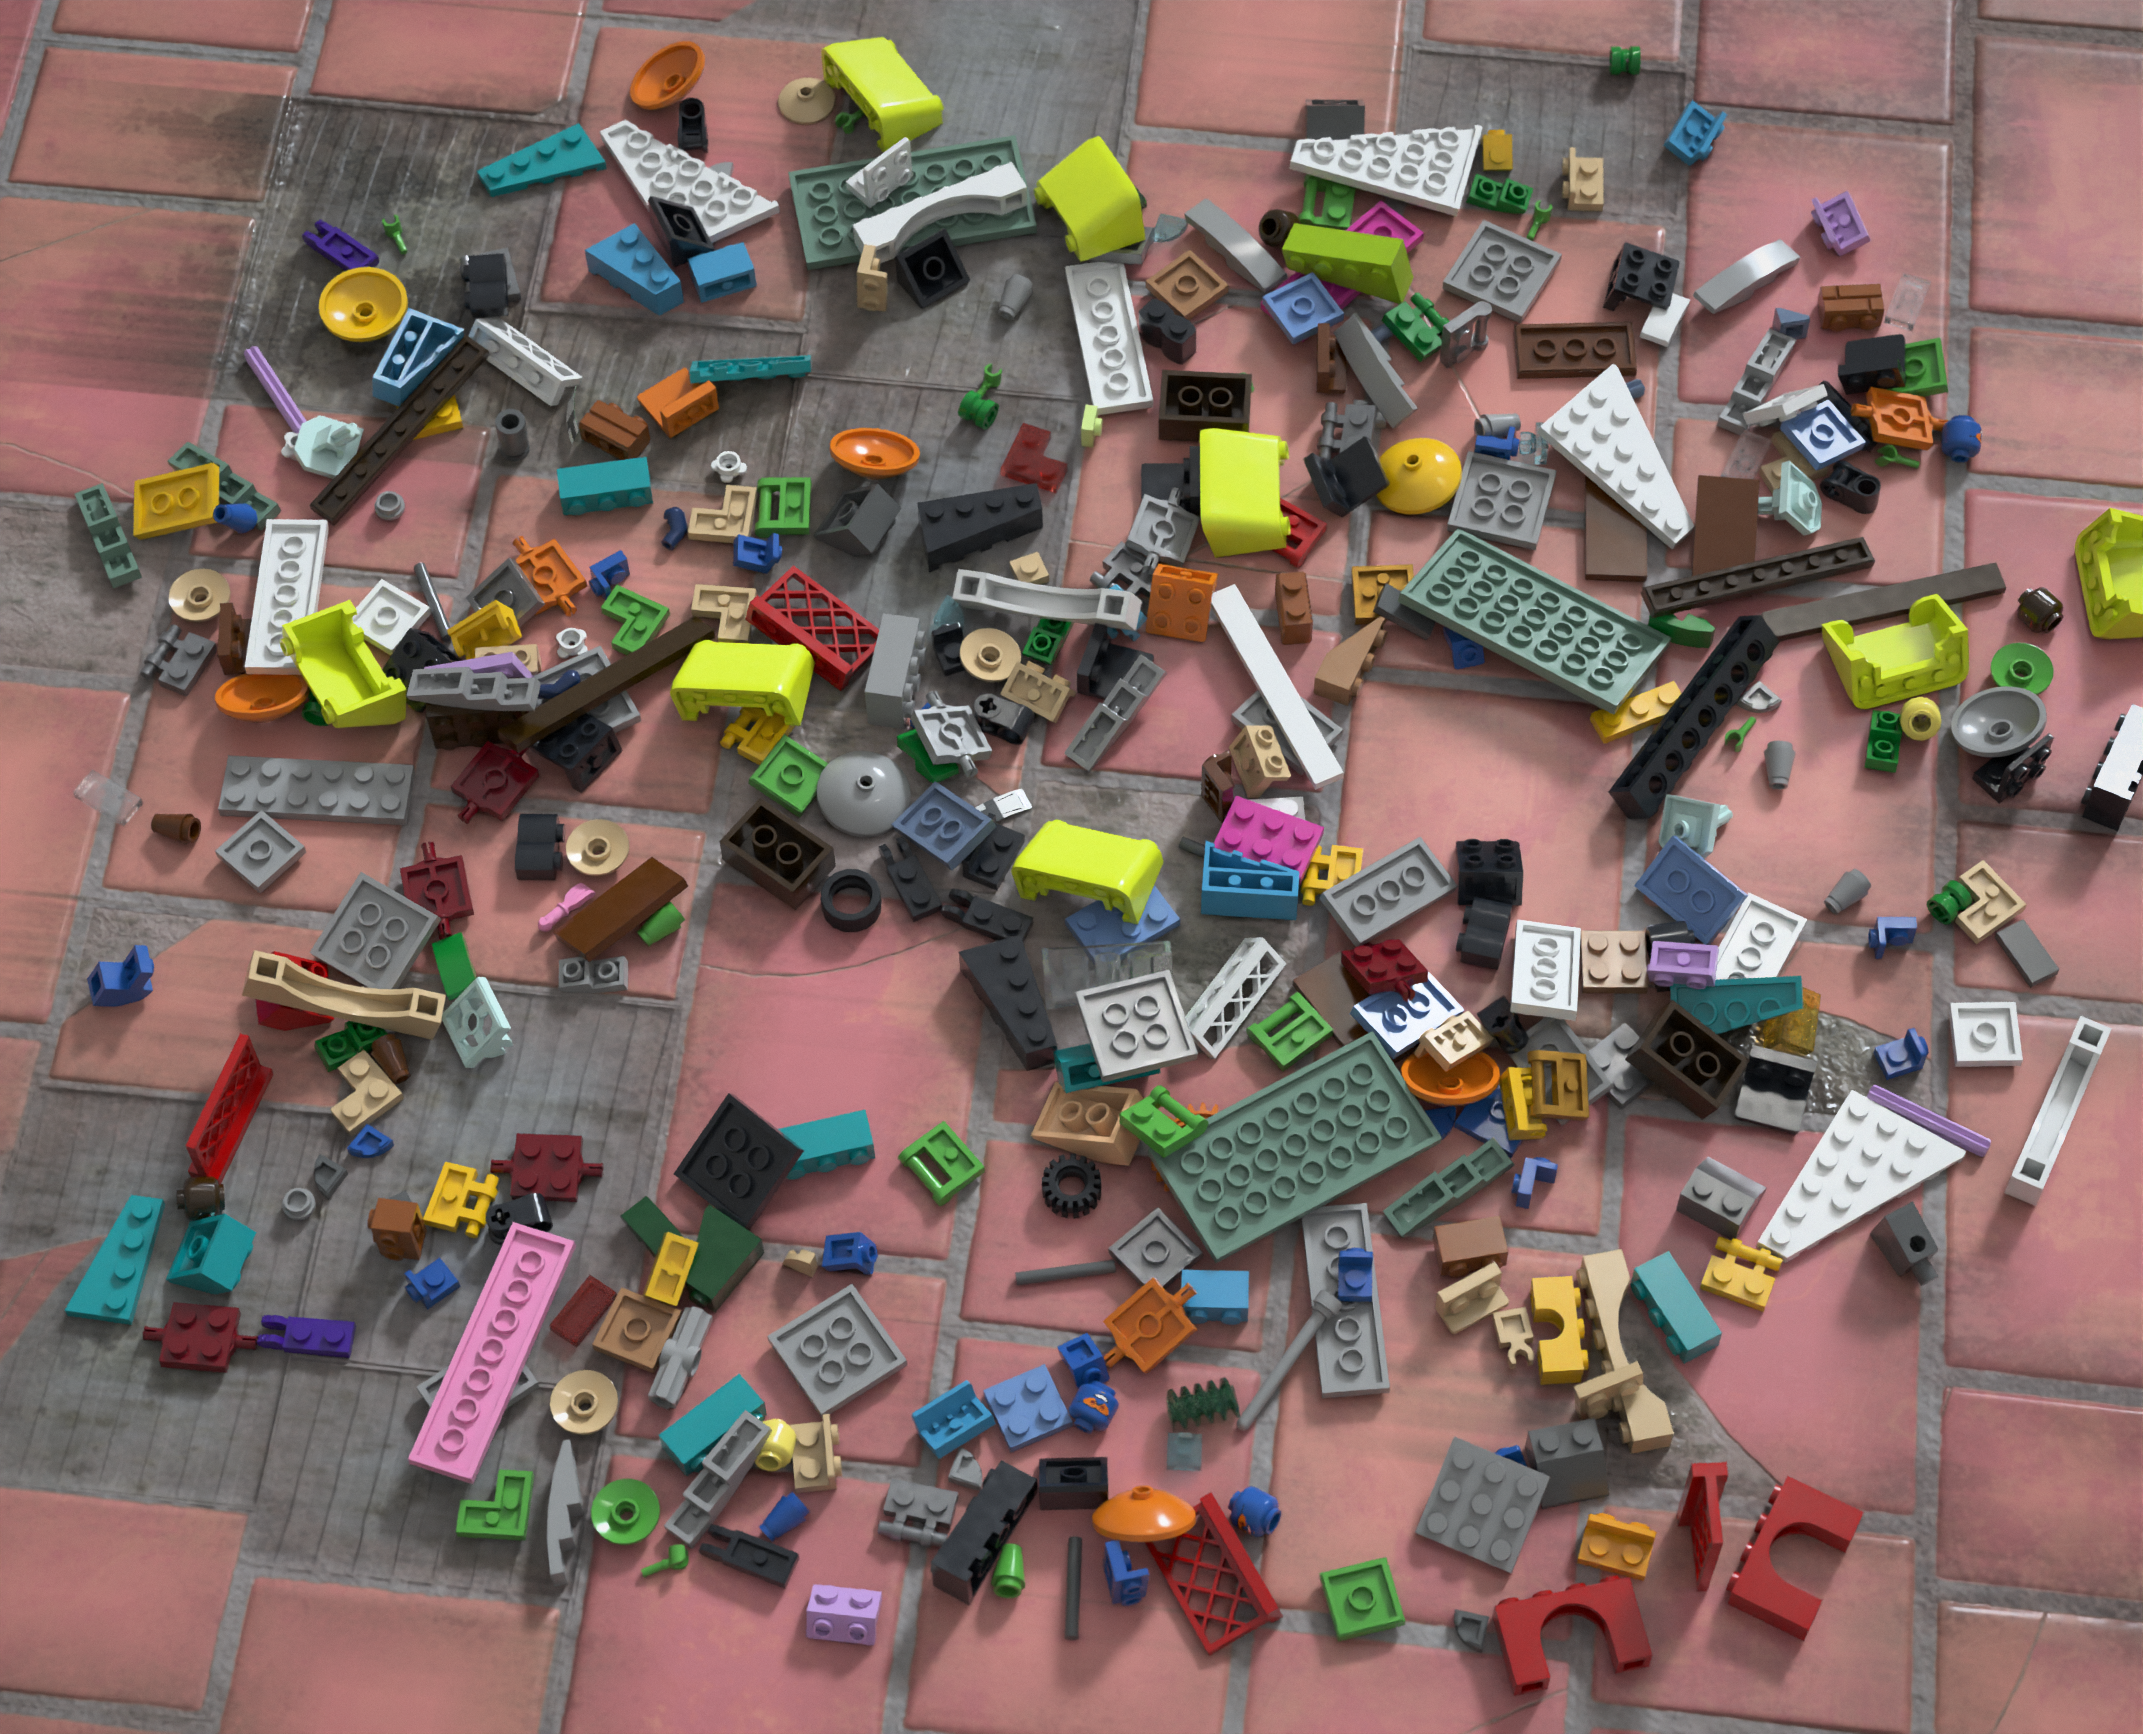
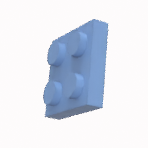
M1313 272L1262 296V304L1293 345L1316 334L1318 323H1330L1331 327L1344 320V312Z
M1829 400L1818 404V406L1797 414L1792 419L1783 421L1780 426V430L1816 471L1862 450L1865 444V440Z
M1045 1364L983 1390L986 1402L1011 1453L1073 1427V1421Z

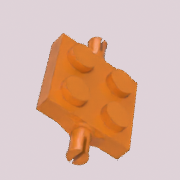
M1870 387L1866 393L1868 406L1854 403L1851 407L1852 416L1864 417L1869 420L1873 441L1926 451L1934 444L1932 430L1942 432L1944 424L1949 421L1931 416L1927 409L1926 397Z
M523 536L518 537L519 541L515 538L513 545L520 552L519 557L515 561L545 603L534 615L536 616L556 605L560 606L567 617H570L571 613L574 615L577 612V608L569 598L586 588L587 582L554 538L541 546L531 548Z
M1150 1279L1103 1320V1323L1113 1334L1117 1344L1103 1356L1106 1364L1112 1368L1126 1355L1135 1361L1143 1373H1149L1197 1331L1182 1307L1197 1294L1196 1290L1187 1283L1173 1296L1166 1292L1157 1279Z

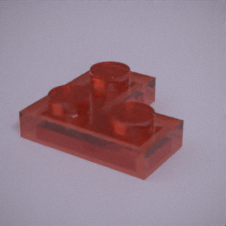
M1023 423L1000 470L1001 476L1025 484L1037 483L1038 488L1057 494L1068 471V464L1043 456L1051 440V431Z

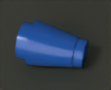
M246 503L220 504L215 507L213 512L216 522L238 533L251 531L257 523L256 511Z
M791 1492L787 1497L784 1495L781 1497L759 1528L773 1542L776 1538L806 1521L804 1517L810 1511Z

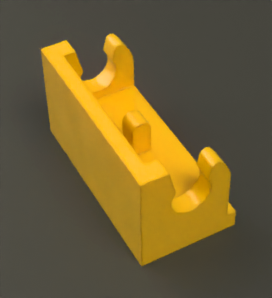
M494 600L447 630L456 654L459 658L465 655L466 660L475 658V648L508 646L522 637L513 609L497 600Z
M1508 1067L1500 1076L1499 1081L1509 1140L1543 1139L1546 1136L1547 1125L1542 1123V1119L1530 1117V1106L1533 1105L1531 1067Z
M670 1232L664 1233L642 1296L663 1302L666 1305L677 1306L699 1243Z

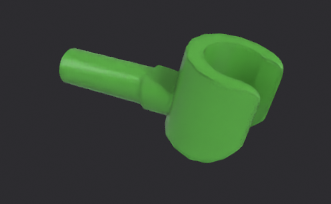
M861 109L852 115L842 112L835 118L836 125L839 128L845 124L843 126L844 133L851 134L855 128L854 123L865 113Z
M1541 200L1535 203L1534 221L1526 237L1527 239L1532 241L1539 226L1550 220L1552 204H1550L1548 209L1542 210L1540 209Z
M394 215L395 223L387 224L385 219H382L385 234L395 240L401 255L406 254L408 251L401 238L402 227L399 217Z
M991 363L985 366L984 381L977 391L982 397L990 387H997L1001 383L1002 369L996 374H991Z
M1886 445L1878 449L1877 452L1882 453L1884 456L1875 459V463L1881 467L1895 462L1917 469L1920 464L1919 461L1899 455L1893 445Z
M1750 717L1739 730L1728 731L1725 735V746L1730 740L1736 739L1739 742L1736 744L1734 751H1741L1744 737L1756 723V719Z
M682 1544L670 1546L668 1548L669 1558L641 1569L643 1576L647 1577L668 1568L675 1570L684 1569L688 1564V1550Z

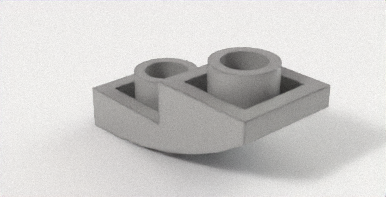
M581 956L559 960L558 988L560 991L576 993H603L628 990V960L624 956L592 960L591 962H588Z

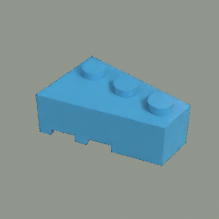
M635 223L585 250L588 271L595 276L597 274L609 281L612 287L616 289L619 287L629 293L631 299L658 316L684 303L681 281Z
M408 308L373 376V397L400 407L464 337V329Z
M1206 841L1201 914L1297 920L1300 871L1263 859L1261 862H1257L1243 857L1242 852L1233 850L1232 853L1215 848L1214 843Z

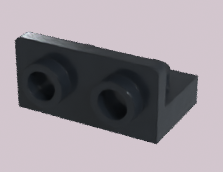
M989 813L988 817L993 820L997 827L961 864L963 877L998 891L1025 842V835L997 824L996 815Z

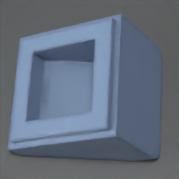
M1775 308L1772 326L1775 331L1795 339L1807 338L1810 317L1809 315Z

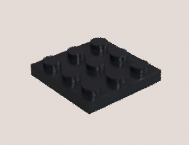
M728 1093L674 1172V1175L717 1210L750 1231L804 1150L737 1096Z

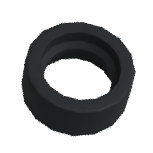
M845 869L830 876L821 889L822 912L826 921L835 929L843 932H858L867 929L876 922L881 913V891L877 881L869 873L859 869ZM849 887L860 888L869 894L870 903L861 912L844 914L834 908L832 903L834 895L840 890Z

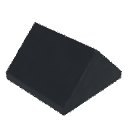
M654 196L649 197L648 205L652 226L673 268L687 263L688 258L715 250L694 207Z
M946 228L937 231L895 256L897 282L922 309L971 281Z
M1107 1457L1039 1458L1040 1510L1097 1509L1108 1500Z

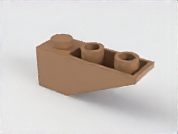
M1380 616L1326 654L1315 676L1314 694L1346 706L1349 705L1353 696H1359L1364 683L1362 677L1365 672L1370 673L1376 659V655H1374L1376 648L1381 649L1387 638L1388 632L1384 630V617Z

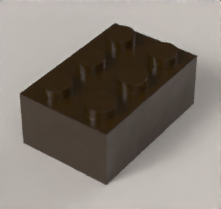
M1162 370L1159 440L1200 442V431L1211 428L1249 432L1252 374Z
M426 703V718L435 749L445 750L466 746L483 747L487 741L493 744L504 743L499 739L498 730L528 713L527 711L467 709Z
M759 798L719 841L723 861L794 910H797L836 867L834 848L762 798Z
M1673 1000L1657 1011L1625 1058L1627 1062L1702 1120L1720 1107L1750 1061Z

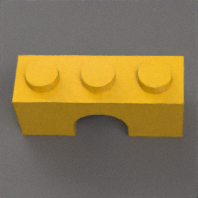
M1572 1276L1532 1278L1529 1292L1533 1322L1552 1323L1561 1332V1335L1555 1339L1539 1340L1537 1361L1540 1385L1581 1383L1583 1370H1588L1587 1350H1581L1580 1339H1584L1585 1336L1583 1319H1577L1576 1308L1581 1307L1580 1289L1573 1287Z

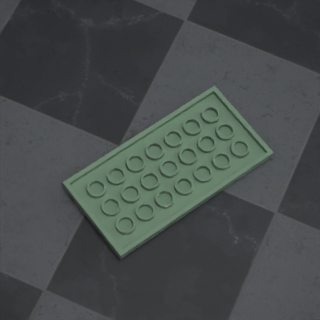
M1016 135L911 152L913 176L905 185L896 188L885 200L876 203L871 208L866 206L846 188V181L876 158L788 172L807 270L860 262L861 253L854 243L853 224L865 218H871L884 213L890 208H896L912 202L918 197H924L937 192L943 187H949L965 181L971 176H977L990 171L994 167L1012 162L1027 186ZM1028 186V205L1004 215L964 213L939 219L915 233L902 246L899 253L943 228H946L954 246L1037 233V225Z
M1457 528L1400 592L1398 599L1399 603L1613 715L1667 650L1672 639L1460 528Z
M1372 1031L1206 1119L1208 1127L1201 1136L1167 1157L1163 1158L1152 1148L1148 1149L1147 1154L1216 1264L1440 1144L1442 1137L1415 1095L1409 1091L1402 1075Z

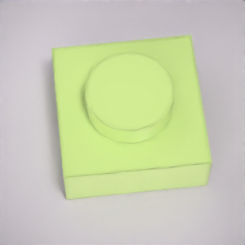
M1085 405L1081 426V446L1093 448L1095 436H1101L1103 419L1098 418V406Z

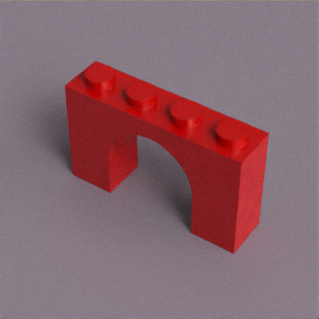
M1787 1476L1783 1486L1776 1484L1771 1493L1768 1503L1772 1504L1773 1507L1769 1515L1762 1513L1757 1522L1754 1532L1758 1533L1759 1536L1755 1544L1748 1542L1743 1551L1740 1561L1744 1562L1745 1565L1741 1573L1734 1571L1728 1582L1726 1590L1731 1592L1727 1604L1804 1641L1818 1613L1822 1600L1790 1585L1780 1578L1771 1564L1770 1548L1776 1541L1785 1536L1801 1534L1815 1538L1846 1553L1864 1512Z
M1609 1576L1600 1580L1598 1584L1586 1586L1585 1583H1576L1568 1586L1565 1591L1552 1593L1551 1590H1544L1533 1594L1532 1598L1519 1600L1517 1597H1511L1500 1601L1498 1605L1494 1606L1492 1618L1514 1696L1548 1689L1551 1677L1542 1649L1540 1633L1550 1621L1561 1616L1576 1615L1584 1617L1601 1630L1607 1643L1615 1674L1650 1666L1653 1655L1630 1577L1620 1579L1619 1576Z

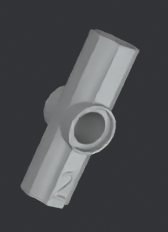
M694 1306L690 1308L685 1307L672 1339H667L663 1346L659 1360L660 1368L648 1394L649 1400L659 1407L676 1409L688 1378L693 1377L698 1369L702 1354L701 1347L713 1321L712 1315L706 1313L703 1309Z

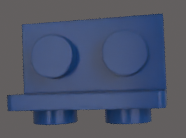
M1119 1540L1106 1542L1103 1569L1112 1604L1122 1603L1124 1606H1129L1140 1602L1147 1595L1148 1568L1131 1571L1129 1553L1127 1550H1121Z

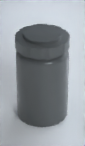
M516 409L503 410L497 415L495 420L500 453L506 460L513 462L522 460L530 451L524 415Z

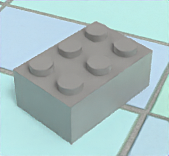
M883 613L865 688L868 724L905 729L907 718L912 716L915 707V700H911L913 692L919 691L921 674H918L919 666L925 665L927 648H924L925 631H921L920 618Z

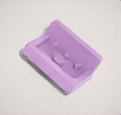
M1848 190L1822 204L1817 197L1811 200L1815 207L1811 214L1817 226L1823 225L1825 229L1821 236L1828 250L1834 248L1838 256L1841 257L1871 241Z
M1653 941L1650 964L1647 965L1649 981L1663 987L1673 986V983L1686 984L1693 989H1704L1706 986L1715 987L1719 948L1717 945Z
M814 1584L807 1608L806 1636L812 1639L874 1645L876 1640V1624L882 1603V1592Z

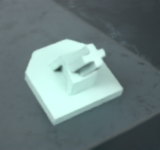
M320 415L302 423L293 454L303 470L334 479L357 454L364 429L357 427V424L353 422L347 424Z
M1786 461L1781 466L1780 488L1773 490V497H1759L1758 515L1774 514L1775 520L1788 521L1805 536L1821 528L1822 501L1815 483L1791 461Z
M1666 794L1659 843L1663 849L1672 836H1677L1705 859L1713 852L1714 841L1717 836L1716 829L1728 823L1733 817V812L1729 810L1727 805Z

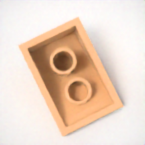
M1055 1082L1031 1136L1035 1140L1083 1155L1101 1163L1129 1166L1140 1139L1119 1123V1117L1121 1112L1144 1098L1137 1089L1097 1086L1065 1093L1059 1082Z

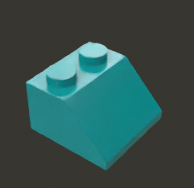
M226 1214L190 1221L166 1280L173 1284L214 1295L232 1291L240 1281V1271L245 1259L252 1252V1242L256 1232Z

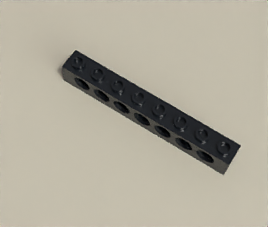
M1761 615L1739 616L1608 791L1628 819H1650V817L1656 814L1666 794L1673 791L1678 779L1690 768L1692 760L1698 752L1707 745L1709 737L1723 723L1724 717L1732 706L1740 700V695L1748 684L1754 681L1762 665L1771 658L1772 652L1780 641Z

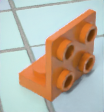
M687 368L680 369L637 396L638 402L669 438L674 437L719 409L716 387L710 380L702 385L700 383H690V374Z
M1158 564L1152 575L1145 631L1151 634L1205 642L1212 595L1217 586L1218 574Z

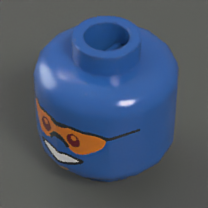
M1957 415L1952 417L1942 428V452L1951 457L1952 461L1967 462L1969 458L1976 456L1980 452L1981 426L1970 416Z
M1098 1381L1081 1385L1069 1406V1413L1075 1419L1073 1425L1088 1434H1091L1093 1430H1106L1119 1406L1115 1398L1116 1392Z
M1249 1486L1242 1492L1237 1491L1232 1496L1228 1505V1509L1231 1510L1230 1519L1232 1525L1254 1537L1259 1538L1265 1534H1271L1281 1519L1282 1512L1279 1510L1277 1499L1257 1487Z

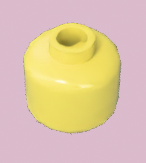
M1924 697L1912 698L1906 702L1900 711L1899 717L1904 733L1911 739L1919 741L1930 739L1936 735L1942 721L1938 706L1932 700Z
M771 1419L763 1421L764 1424L772 1429V1432L755 1460L756 1465L766 1471L779 1470L791 1462L797 1439L795 1431L783 1420Z

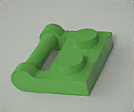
M1310 174L1305 175L1303 185L1306 190L1302 213L1298 216L1301 224L1347 230L1351 224L1356 188ZM1317 191L1325 192L1322 217H1315L1313 215Z
M811 477L761 478L758 480L757 491L760 493L759 519L755 524L756 536L768 538L772 533L779 535H809ZM774 492H780L779 520H771V500Z
M1298 992L1290 996L1288 1003L1259 1024L1253 1023L1246 1028L1249 1038L1255 1044H1258L1283 1072L1333 1036V1028ZM1296 1012L1301 1014V1016L1271 1038L1267 1035V1033Z
M1162 1085L1156 1086L1148 1097L1121 1112L1119 1117V1123L1163 1158L1201 1136L1208 1127V1121L1198 1114L1194 1115L1178 1103ZM1160 1107L1165 1108L1186 1124V1126L1180 1127L1158 1109Z
M945 1121L909 1145L898 1156V1160L904 1167L909 1166L933 1194L932 1199L938 1206L945 1205L951 1200L953 1195L985 1173L983 1164ZM925 1152L950 1181L942 1185L918 1157Z

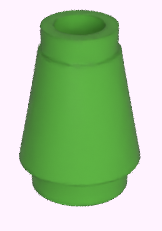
M669 901L648 918L641 929L637 931V934L648 946H651L653 943L680 929V924L685 921V918Z
M1005 1544L1002 1546V1551L991 1580L994 1593L1000 1597L1016 1598L1020 1596L1021 1590L1025 1588L1022 1548L1019 1545Z

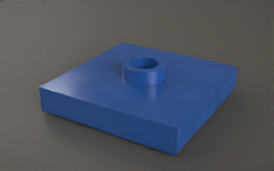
M1499 1084L1484 1099L1466 1105L1455 1121V1128L1484 1144L1494 1137L1509 1158L1513 1157L1523 1141L1509 1140Z

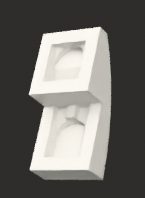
M1673 294L1671 304L1667 310L1653 306L1640 337L1668 347L1677 332L1679 322L1688 310L1690 300Z

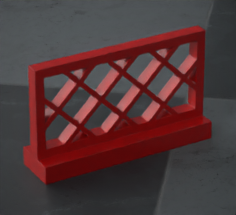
M794 565L761 597L757 595L749 602L745 618L747 622L778 645L800 644L806 647L815 662L813 671L839 691H842L849 684L850 678L873 656L879 629ZM794 578L803 585L804 591H788L787 583ZM821 598L827 603L828 608L812 609L811 599ZM770 599H784L785 609H775L767 602ZM789 599H805L806 609H790ZM808 616L809 627H799L792 621V617ZM813 616H829L830 626L814 627ZM834 616L847 617L851 620L852 626H836ZM816 634H831L833 644L823 645L816 639ZM837 634H853L854 644H838ZM858 634H869L876 641L873 644H860ZM840 652H855L856 661L850 665L840 657Z
M240 1033L187 1141L186 1149L192 1160L188 1169L190 1177L212 1176L217 1179L218 1184L222 1183L274 1075L271 1068L260 1064L248 1035Z
M1727 1462L1691 1463L1676 1513L1678 1526H1690L1697 1592L1708 1591L1723 1546L1719 1502L1728 1478Z
M1212 1492L1200 1498L1201 1502L1193 1506L1196 1516L1200 1514L1205 1522L1202 1537L1186 1533L1176 1536L1172 1555L1157 1551L1153 1541L1145 1542L1209 1656L1268 1621L1272 1624L1283 1617ZM1209 1531L1215 1540L1207 1539ZM1182 1539L1200 1543L1195 1560L1178 1556ZM1205 1545L1218 1547L1222 1551L1218 1566L1201 1562ZM1163 1559L1170 1560L1168 1568ZM1226 1560L1231 1569L1224 1568ZM1176 1562L1193 1566L1188 1584L1173 1579L1172 1573ZM1199 1568L1217 1572L1212 1589L1194 1585ZM1222 1573L1237 1577L1239 1583L1235 1595L1217 1591ZM1179 1588L1187 1589L1185 1597L1182 1595ZM1243 1589L1248 1598L1241 1597ZM1192 1591L1210 1595L1205 1613L1190 1609L1188 1604ZM1215 1597L1233 1601L1229 1619L1211 1615ZM1239 1603L1253 1606L1259 1615L1247 1623L1234 1620ZM1196 1617L1203 1618L1201 1626L1198 1623ZM1209 1620L1227 1624L1224 1637L1210 1644L1205 1635ZM1232 1626L1239 1627L1231 1632Z

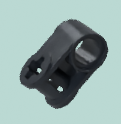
M692 97L686 98L679 105L678 149L684 152L686 150L709 151L704 104L701 100Z
M1839 460L1834 464L1831 475L1820 483V489L1828 498L1838 501L1858 513L1868 514L1873 512L1878 506L1881 483L1875 476L1854 467L1849 462Z
M989 693L980 695L974 703V716L982 732L1001 738L1014 745L1023 743L1035 718V714L1030 708Z
M1504 995L1477 1013L1485 1028L1492 1037L1496 1038L1506 1054L1517 1053L1528 1043V1034L1520 1023L1517 1013L1510 1012V1003Z
M531 1193L519 1199L492 1206L486 1214V1223L489 1227V1237L498 1245H503L506 1238L503 1232L508 1234L513 1222L544 1232L550 1231L553 1223L544 1196L540 1193Z

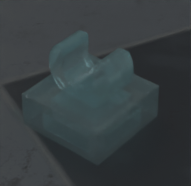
M1536 422L1534 433H1520L1519 454L1529 455L1534 453V464L1546 465L1548 442L1537 434L1539 427L1545 422Z
M1168 1433L1167 1470L1201 1471L1202 1434Z

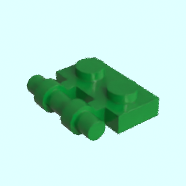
M1417 292L1410 298V301L1416 308L1412 309L1404 301L1385 313L1381 321L1418 361L1422 362L1441 349L1442 340L1439 337L1443 333V325L1448 323L1449 320L1447 317L1442 318L1434 309L1435 305L1429 298L1425 299ZM1425 316L1434 326L1430 328L1422 317Z

